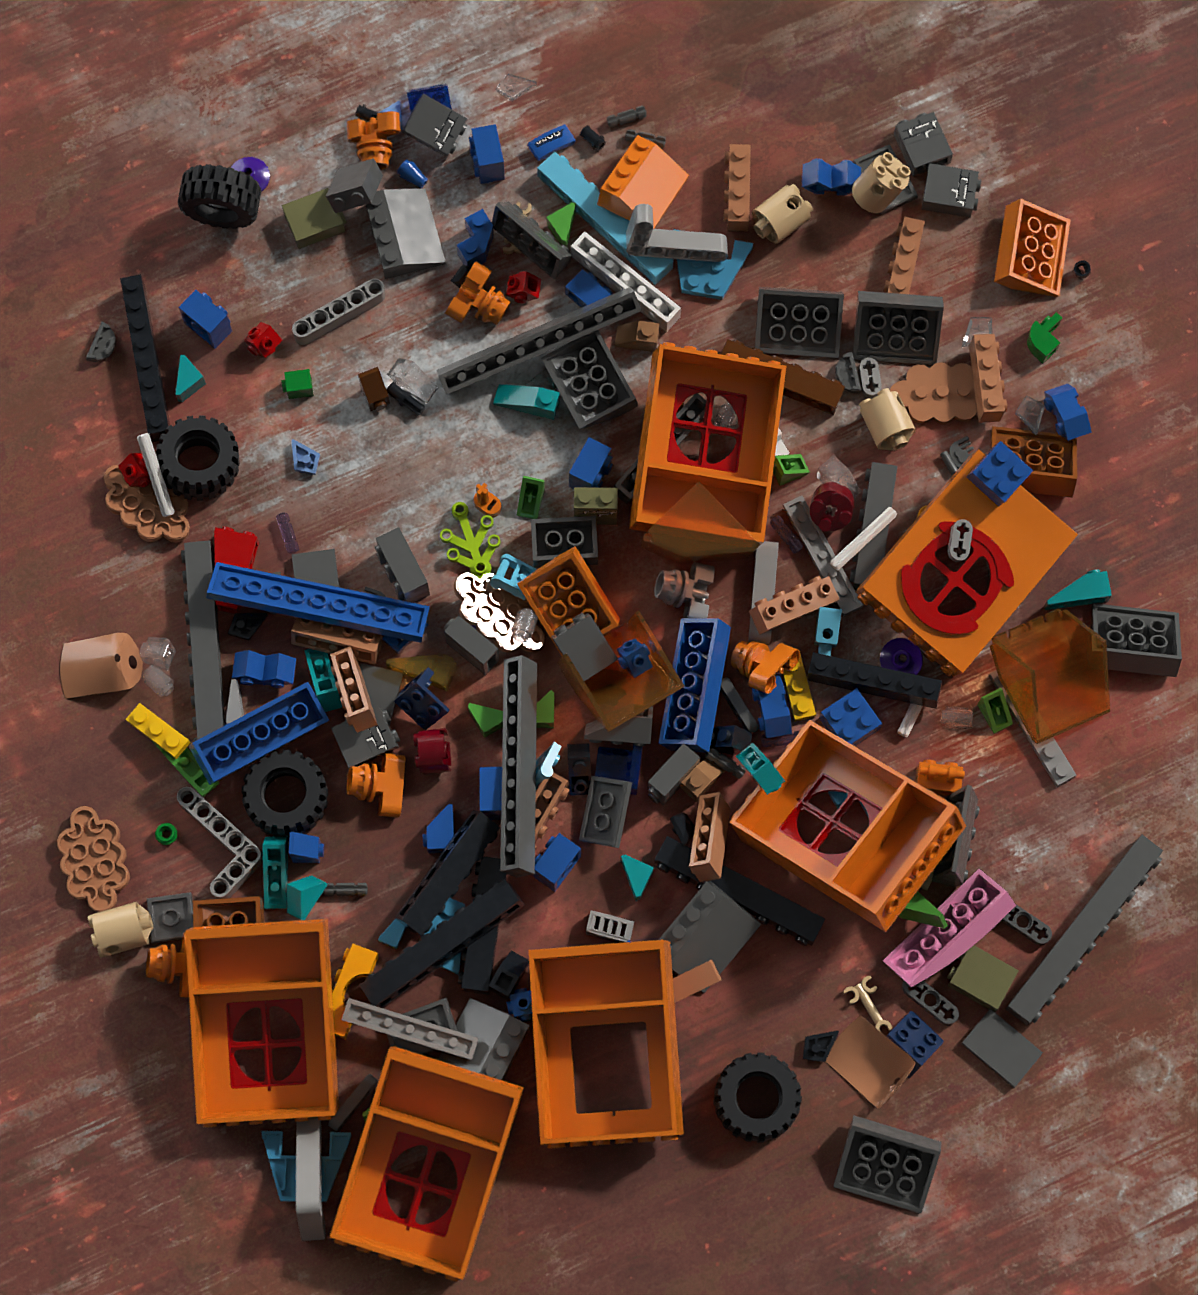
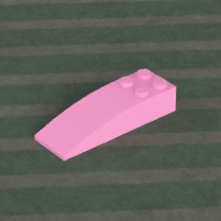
M978 869L937 908L943 914L948 925L945 929L922 923L883 962L912 987L943 969L968 951L1016 905L1006 890Z

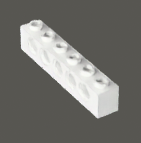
M584 232L571 245L572 257L615 292L631 287L642 309L640 312L654 323H660V327L667 332L680 318L681 307L589 234Z

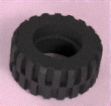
M206 164L205 166L196 165L195 167H190L182 175L177 203L185 216H189L190 219L199 221L201 224L222 227L224 229L245 228L257 219L261 188L252 176L246 175L242 171L234 170V168H226L221 165L212 166L211 164Z
M199 415V418L187 416V420L182 421V419L175 421V426L169 425L165 429L166 434H161L156 448L157 459L166 487L173 489L175 495L180 496L183 494L184 499L191 500L194 497L197 498V501H203V497H209V499L216 498V493L223 494L226 492V486H232L234 477H237L239 472V449L232 431H228V427L224 423L219 425L217 419L211 417L208 420L206 416ZM193 446H206L218 454L217 461L211 467L200 471L189 470L183 467L178 462V458L183 451Z
M283 750V753L280 754L277 751L270 752L271 756L267 758L265 755L260 757V762L257 765L253 763L250 767V773L245 774L243 779L245 784L241 790L243 805L256 827L261 828L262 832L266 834L271 833L274 837L284 835L290 838V832L305 834V830L309 827L312 830L316 826L315 822L318 819H322L324 815L323 810L327 808L328 789L319 767L314 764L312 759L309 757L305 758L302 753L297 751L295 754L291 753L290 750ZM294 776L300 779L305 786L306 796L302 804L295 810L286 813H278L271 810L267 806L264 797L268 785L276 778Z
M761 1052L757 1054L748 1053L744 1054L743 1057H737L724 1068L715 1087L714 1106L716 1107L718 1119L720 1118L723 1123L722 1125L726 1130H730L732 1135L737 1138L741 1137L744 1141H757V1143L776 1139L781 1134H784L794 1123L802 1103L800 1082H797L795 1072L788 1068L789 1065L785 1061L781 1062L772 1054L768 1056ZM754 1076L770 1080L776 1086L779 1094V1103L776 1110L770 1116L762 1119L746 1116L740 1110L736 1101V1093L740 1084Z

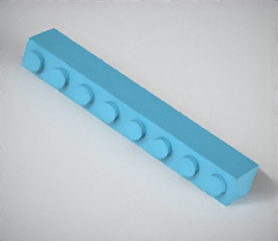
M554 152L537 167L538 177L567 204L576 203V212L654 285L673 269L672 258L633 256L627 253L626 231L630 221L597 205L600 194L599 189L594 183H589L585 180L580 170L572 168L566 157L563 155L559 156Z

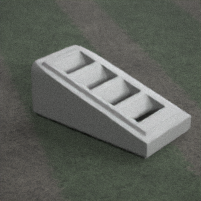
M236 679L231 680L226 725L244 716L240 684Z
M591 910L586 934L625 943L631 939L634 921ZM596 919H600L598 930L594 929ZM605 921H609L607 932L603 931ZM613 923H618L616 934H611ZM622 925H627L624 937L620 936Z

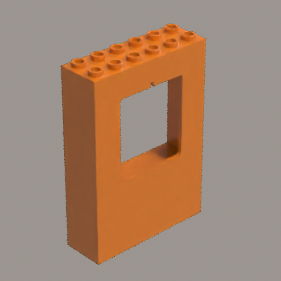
M651 940L529 950L540 1144H547V1148L565 1147L566 1142H570V1147L588 1146L587 1141H592L593 1145L610 1144L611 1139H615V1144L633 1143L632 1138H638V1142L655 1141V1136H661V1141L678 1140V1135H683L684 1130L670 942L666 940ZM645 1022L651 1108L615 1111L616 1116H613V1111L578 1114L575 1101L571 1028Z

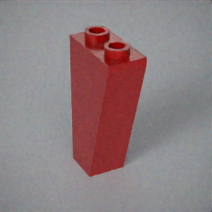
M226 526L222 528L215 527V565L216 562L252 569L259 547L257 536L248 531H243V533L235 532L234 529ZM216 600V606L219 611L232 614L240 613L241 605Z

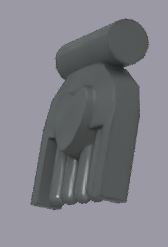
M968 436L954 442L949 448V453L944 451L940 454L951 475H954L965 460L974 453L968 454V452L974 449L973 446L962 450L971 445L970 441L958 446L968 441Z

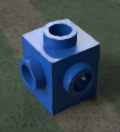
M636 639L625 642L617 649L620 656L618 658L620 666L624 670L626 669L634 678L653 667L648 657L650 651L645 643L641 644Z
M527 988L514 990V994L510 995L511 1001H507L509 1015L514 1014V1018L522 1022L533 1020L531 991H527ZM526 1000L527 1006L520 1007L519 1002Z

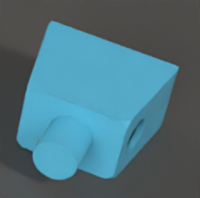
M819 608L814 645L819 646L818 654L831 656L832 647L835 648L837 646L842 609ZM823 632H828L830 634V638H824Z

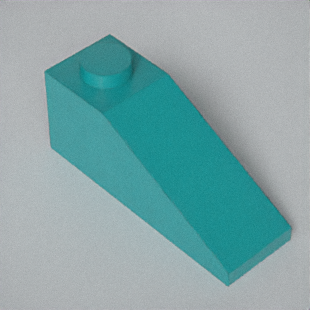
M499 384L493 405L555 420L560 403V392L541 387Z
M1099 569L1088 571L1087 574L1048 599L1044 605V611L1108 602L1112 594L1107 571L1100 572Z
M313 649L304 650L315 693L325 712L342 708L339 692L335 684V677L331 671L328 653Z
M754 743L736 755L737 759L767 795L777 791L782 783L785 782L770 760Z
M265 837L262 844L264 909L287 908L288 837Z

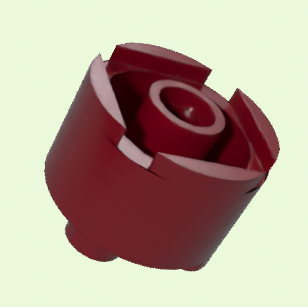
M827 482L817 487L812 496L809 510L814 524L825 532L844 528L850 523L853 515V494L846 486L836 482Z
M446 728L423 730L413 734L414 745L418 747L419 754L415 755L416 767L420 769V773L427 775L451 772L449 767L452 766L450 742L444 739V736H448Z

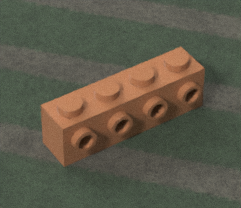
M730 144L729 152H725V164H728V171H725L724 183L728 184V190H724V203H728V209H724L723 221L727 222V231L748 232L751 145Z
M904 217L903 224L898 223L896 236L900 237L898 243L894 242L892 255H895L894 262L890 261L888 274H891L890 281L886 280L884 293L909 294L925 221Z
M995 334L973 335L969 344L978 420L979 423L1000 422L1004 412L1007 411V401L1003 399L1005 385L1004 381L1000 378L1002 363L998 361L997 356L999 354V342L995 341Z
M818 576L809 580V585L803 586L801 583L790 588L792 592L785 594V591H781L773 595V599L770 601L764 598L755 602V607L749 613L759 635L816 612L820 607H828L839 601L840 599L830 577L821 579Z
M299 617L296 618L291 631V644L329 654L351 647L358 661L375 665L382 647L383 635Z
M351 647L330 654L333 663L331 671L335 679L338 680L335 684L339 694L343 696L340 698L344 710H347L345 718L348 725H353L357 733L378 725L359 662Z
M554 772L550 778L542 781L536 791L535 843L538 838L542 839L548 829L546 827L548 820L555 818L559 810L557 808L560 800L564 801L570 792L567 789L568 780Z
M720 792L699 797L689 867L700 882L721 879L730 806Z

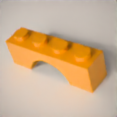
M353 943L350 949L347 948L342 959L345 963L342 970L338 969L334 981L337 983L334 991L332 990L335 1036L346 1040L352 1023L342 1020L345 1011L344 997L346 990L357 979L365 978L372 974L379 958L377 952Z

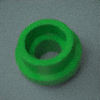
M170 823L159 825L155 831L156 840L162 845L174 843L178 836L177 829ZM165 831L171 833L168 838L163 837Z

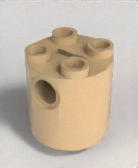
M885 152L883 155L878 156L853 183V197L868 212H883L907 187L911 171L908 166L903 165L891 153Z
M786 185L752 210L755 221L754 229L761 238L766 237L772 243L777 244L810 220V212L813 211V208L808 201H804L800 196V191L796 185Z
M889 388L879 391L877 393L878 396L872 399H865L859 405L861 407L860 412L877 448L895 451L908 444L916 429L899 393L896 391L890 392Z
M137 902L88 916L89 925L91 928H94L95 932L91 934L94 947H97L100 958L148 945V937L152 929H154L150 913Z

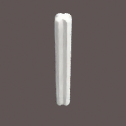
M148 433L137 436V440L162 516H170L175 511L150 435Z
M888 507L831 560L830 565L835 570H840L896 517V511Z

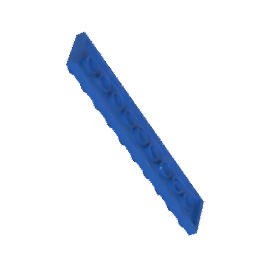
M216 562L206 595L207 599L419 643L422 642L430 607Z

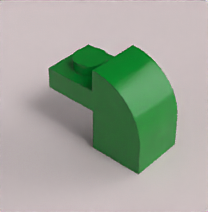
M1057 312L1052 317L1048 315L1041 324L1035 321L1027 337V345L1030 352L1042 364L1058 350L1060 342L1051 334L1060 325L1063 318Z

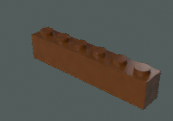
M727 339L721 355L733 353L739 355V358L744 359L756 357L762 362H780V365L786 366L784 396L829 414H835L845 386L836 379L829 380L822 377L818 372L806 371L798 364L786 363L778 356H769L758 348L751 349L744 346L740 341Z

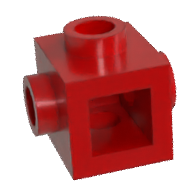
M527 271L509 276L506 295L520 304L538 299L541 278Z
M260 322L248 332V336L244 341L249 345L247 349L254 356L259 355L266 358L274 353L282 339L270 325Z
M130 453L118 465L124 480L130 487L142 488L151 483L142 453Z

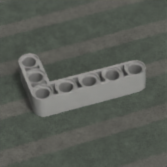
M639 204L634 207L626 231L628 254L633 256L721 262L728 258L727 237L725 235L653 229L652 206Z
M183 787L177 793V801L181 807L235 855V858L210 884V891L215 899L230 898L260 867L263 862V855L253 842L193 788ZM191 794L194 796L190 803L183 802V798L186 795ZM202 809L209 810L208 816L204 818L199 817V812ZM219 823L226 825L222 832L215 831V826ZM241 838L242 841L239 846L232 847L230 845L232 839ZM256 852L258 854L256 860L247 861L246 858L249 853ZM234 869H242L241 876L237 878L231 877ZM219 885L227 886L223 894L216 893V888Z
M310 1117L308 1121L297 1122L296 1211L302 1241L325 1240L326 1238L325 1219L321 1202V1120H318V1117Z

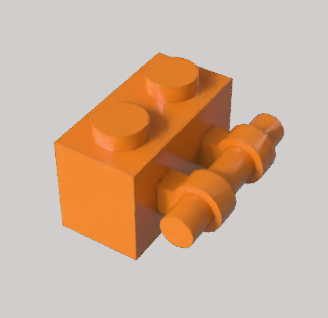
M923 760L917 766L916 783L936 795L948 796L962 788V779H964L965 771H963V767L958 766L954 762H946L943 765L936 764L934 760Z

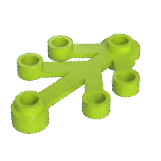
M457 502L452 506V516L460 522L466 540L453 535L450 529H443L440 532V539L444 543H451L470 552L472 559L460 555L458 549L451 548L447 551V559L450 562H457L470 568L471 574L480 579L484 574L491 573L492 568L489 561L495 549L501 544L500 537L495 534L488 537V547L481 557L479 548L488 530L494 525L493 518L490 515H485L481 518V526L474 538L467 518L469 515L468 506L463 502ZM462 507L464 511L458 513L456 509ZM488 519L491 521V524L485 525L483 522ZM449 533L450 537L445 539L442 537L443 534ZM492 539H497L498 543L493 545L490 543V541ZM450 553H457V557L451 558L449 556ZM483 565L485 568L484 570L479 571L477 570V566Z

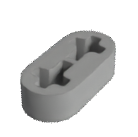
M865 358L859 366L861 390L865 397L872 399L878 396L877 393L881 391L879 365L875 359ZM867 364L872 368L871 375H868V370L864 369ZM869 381H872L873 387H877L874 392L866 389L869 386Z
M965 519L958 520L951 527L948 556L955 562L966 559L970 552L973 527ZM964 525L963 527L967 529V532L963 533L962 539H960V531L957 528ZM961 543L960 550L964 551V554L957 557V553L953 552V549H956L958 544Z

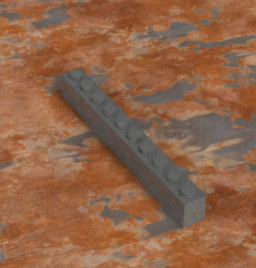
M628 287L436 371L447 395L642 311L634 290Z
M210 540L184 543L185 550H181L182 563H186V571H182L183 583H187V591H184V601L189 607V612H185L186 625H190V633H187V644L191 646L192 652L188 654L189 667L193 666V674L189 675L190 687H194V695L191 696L192 709L196 710V716L192 717L193 729L197 730V738H194V742L225 726L216 600L206 598L214 571L213 546Z
M522 655L504 660L500 871L516 878L535 874L537 663Z
M1143 834L1136 840L1005 1008L1008 1012L1026 1026L1031 1021L1034 1024L1043 1014L1040 1011L1043 1005L1049 1006L1056 997L1053 992L1057 987L1062 989L1070 979L1067 977V974L1071 969L1073 971L1078 969L1083 962L1080 959L1085 952L1089 954L1096 946V943L1093 942L1098 935L1102 937L1109 929L1107 925L1111 918L1116 920L1123 911L1120 908L1123 902L1129 903L1136 894L1133 889L1137 884L1142 886L1149 877L1147 871L1151 867L1155 869L1161 862L1162 858L1160 855L1163 852L1161 848Z

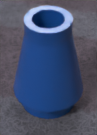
M408 159L397 170L400 178L419 188H423L428 181V178L424 176L413 161L410 162Z

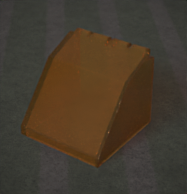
M700 482L692 487L648 530L650 533L644 534L640 544L647 551L677 564L748 559L760 546L753 536Z
M1058 608L1046 613V622H1044L1043 615L1027 621L1026 624L1023 623L1008 630L1009 637H1007L1006 631L994 635L992 645L989 646L999 680L1031 739L1036 744L1110 712L1106 640L1066 609L1061 611Z
M640 611L635 612L627 622L614 629L618 637L614 638L611 632L603 636L617 658L620 657L617 649L625 642L636 639L641 644L645 643L650 651L648 657L653 666L651 669L634 678L616 660L583 681L567 653L557 662L562 674L579 699L607 732L685 687Z

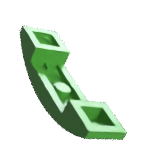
M155 744L202 797L219 784V781L209 785L195 757L188 748L175 759Z

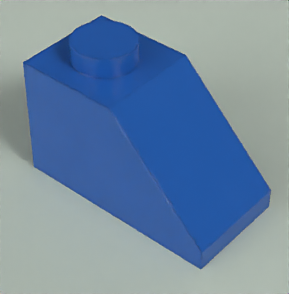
M448 804L427 826V834H423V847H427L428 853H442L454 837V812L452 804Z
M290 832L289 855L293 863H320V857H324V844H321L319 837Z

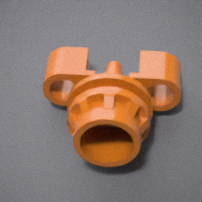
M388 111L377 114V120L376 118H370V122H365L359 118L347 121V140L350 143H357V156L361 162L374 158L380 170L388 168L393 146L392 142L387 140V137L400 133V114Z
M475 261L466 276V280L461 285L456 297L452 299L445 314L462 323L473 306L478 309L475 315L476 319L482 316L481 321L485 323L492 322L498 325L511 301L505 298L502 291L494 292L495 286H492L489 292L483 289L492 270Z
M741 641L736 645L732 653L731 665L738 669L741 675L749 679V687L769 694L777 686L774 674H783L784 670L790 672L799 661L800 651L779 643L770 652L768 645L764 643Z
M384 753L381 772H378L376 764H371L370 767L369 764H362L358 767L350 766L346 784L347 795H354L358 800H365L366 798L367 802H372L375 795L379 796L378 815L399 818L402 809L405 755Z
M183 932L181 953H176L175 944H170L169 949L167 945L148 949L146 977L154 978L158 982H164L167 979V983L172 984L174 976H180L179 997L189 998L186 934Z

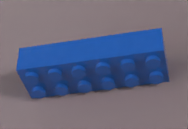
M681 618L659 744L670 751H677L683 743L693 752L710 751L731 627L719 618Z
M306 682L198 739L188 747L209 785L258 760L260 757L328 722L329 719L309 682Z

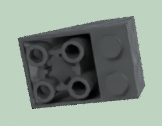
M631 705L586 724L584 739H589V742L601 743L603 740L611 741L612 744L616 745L630 742L635 746H646V744L651 743L653 707Z

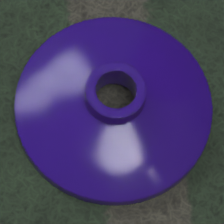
M245 157L239 159L231 166L234 170L244 173L251 171L252 174L250 176L258 182L261 192L268 186L270 172L262 160L255 157Z
M895 638L887 642L882 648L880 664L882 668L917 675L922 668L923 655L918 645L915 646L909 639ZM901 654L906 656L907 660L905 662L900 660Z

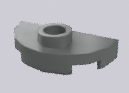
M101 322L87 354V361H102L114 351L116 338L108 324Z
M849 352L844 354L838 361L835 377L845 386L844 390L852 393H861L853 353Z

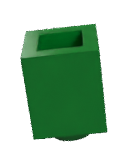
M310 369L284 372L285 380H281L283 393L287 392L289 399L314 396Z

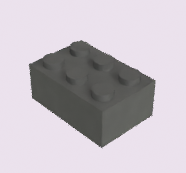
M596 516L531 519L534 568L542 567L576 546L587 565H598Z
M398 527L377 537V546L374 547L377 552V558L381 565L385 563V573L390 583L395 582L393 585L398 599L415 603L429 596L428 582L400 528Z

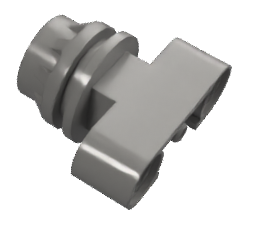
M694 562L689 575L687 571L680 572L674 569L668 572L662 570L656 580L655 598L662 599L666 605H672L675 608H679L682 603H685L683 618H707L709 605L705 604V599H708L709 594L706 591L707 585L713 583L714 566Z

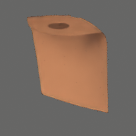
M127 633L104 635L65 643L63 646L60 675L65 699L127 690L134 687L141 678L143 661L137 645ZM116 654L120 656L119 662L115 661ZM130 656H134L137 666L135 669H132L129 665Z
M861 1015L839 1035L826 1060V1063L877 1108L882 1107L895 1094L915 1066V1062L909 1054ZM900 1078L899 1082L895 1085V1079Z

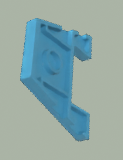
M735 240L731 260L726 259L721 262L677 259L681 293L723 300L737 273L745 263L747 256L751 253L753 243Z
M449 898L445 903L444 911L435 917L432 921L433 925L427 933L430 934L436 930V926L440 922L455 916V912L465 907V904ZM395 919L380 935L378 941L397 949L407 927ZM461 952L443 964L441 968L459 974Z
M262 1131L280 1201L296 1202V1156L282 1155L283 1131ZM330 1132L329 1156H321V1202L328 1201L351 1139L350 1132Z

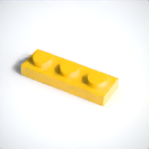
M800 654L797 665L790 672L784 670L782 674L794 722L816 717Z
M141 703L125 719L130 725L175 759L191 743L186 737Z

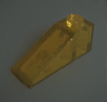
M427 655L387 659L386 661L387 669L401 672L413 679L429 667L434 672L430 678L432 682L430 685L447 692L457 670L456 662L447 655H442V657Z

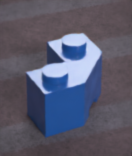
M813 159L811 162L803 164L802 187L814 194L824 195V191H837L836 195L842 196L851 194L853 183L861 175V167L850 160H843L841 163L831 166L822 159Z
M481 209L465 218V228L470 238L457 244V254L464 265L470 267L473 266L475 261L480 264L486 262L494 237L493 224L485 211Z
M1067 383L1044 391V406L1047 411L1056 416L1058 423L1055 426L1059 436L1066 440H1071L1092 433L1087 411L1084 406L1080 407L1078 404V393L1074 387Z
M250 650L237 652L234 658L232 678L240 680V684L243 685L261 684L271 685L274 688H284V685L293 684L296 658L281 653L265 656Z
M775 675L777 686L769 694L752 688L753 700L758 701L761 711V717L758 718L760 731L764 730L766 738L792 734L789 707L786 704L785 688L780 675Z

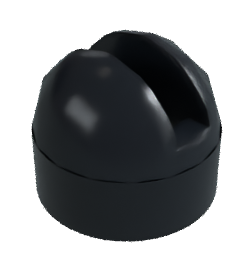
M1078 261L1074 265V273L1078 278H1086L1091 273V266L1087 261ZM1083 266L1085 274L1081 273L1079 267Z

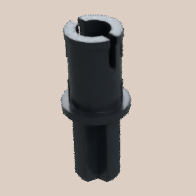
M392 382L387 387V393L396 399L400 406H405L416 416L421 415L425 410V406L412 397L411 392H406L395 382Z

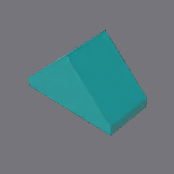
M180 355L176 397L178 402H184L206 385L203 375L185 355Z
M622 855L621 862L635 901H638L642 897L654 868L628 855Z
M312 875L288 883L287 913L299 920H305L328 884Z

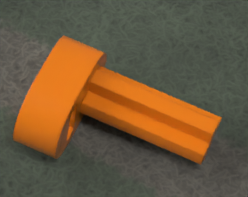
M483 483L482 486L477 484V493L474 495L475 507L484 515L498 516L502 508L500 500L488 491L486 483ZM493 503H496V504L492 507V509L489 511V510H488L489 504L492 505Z

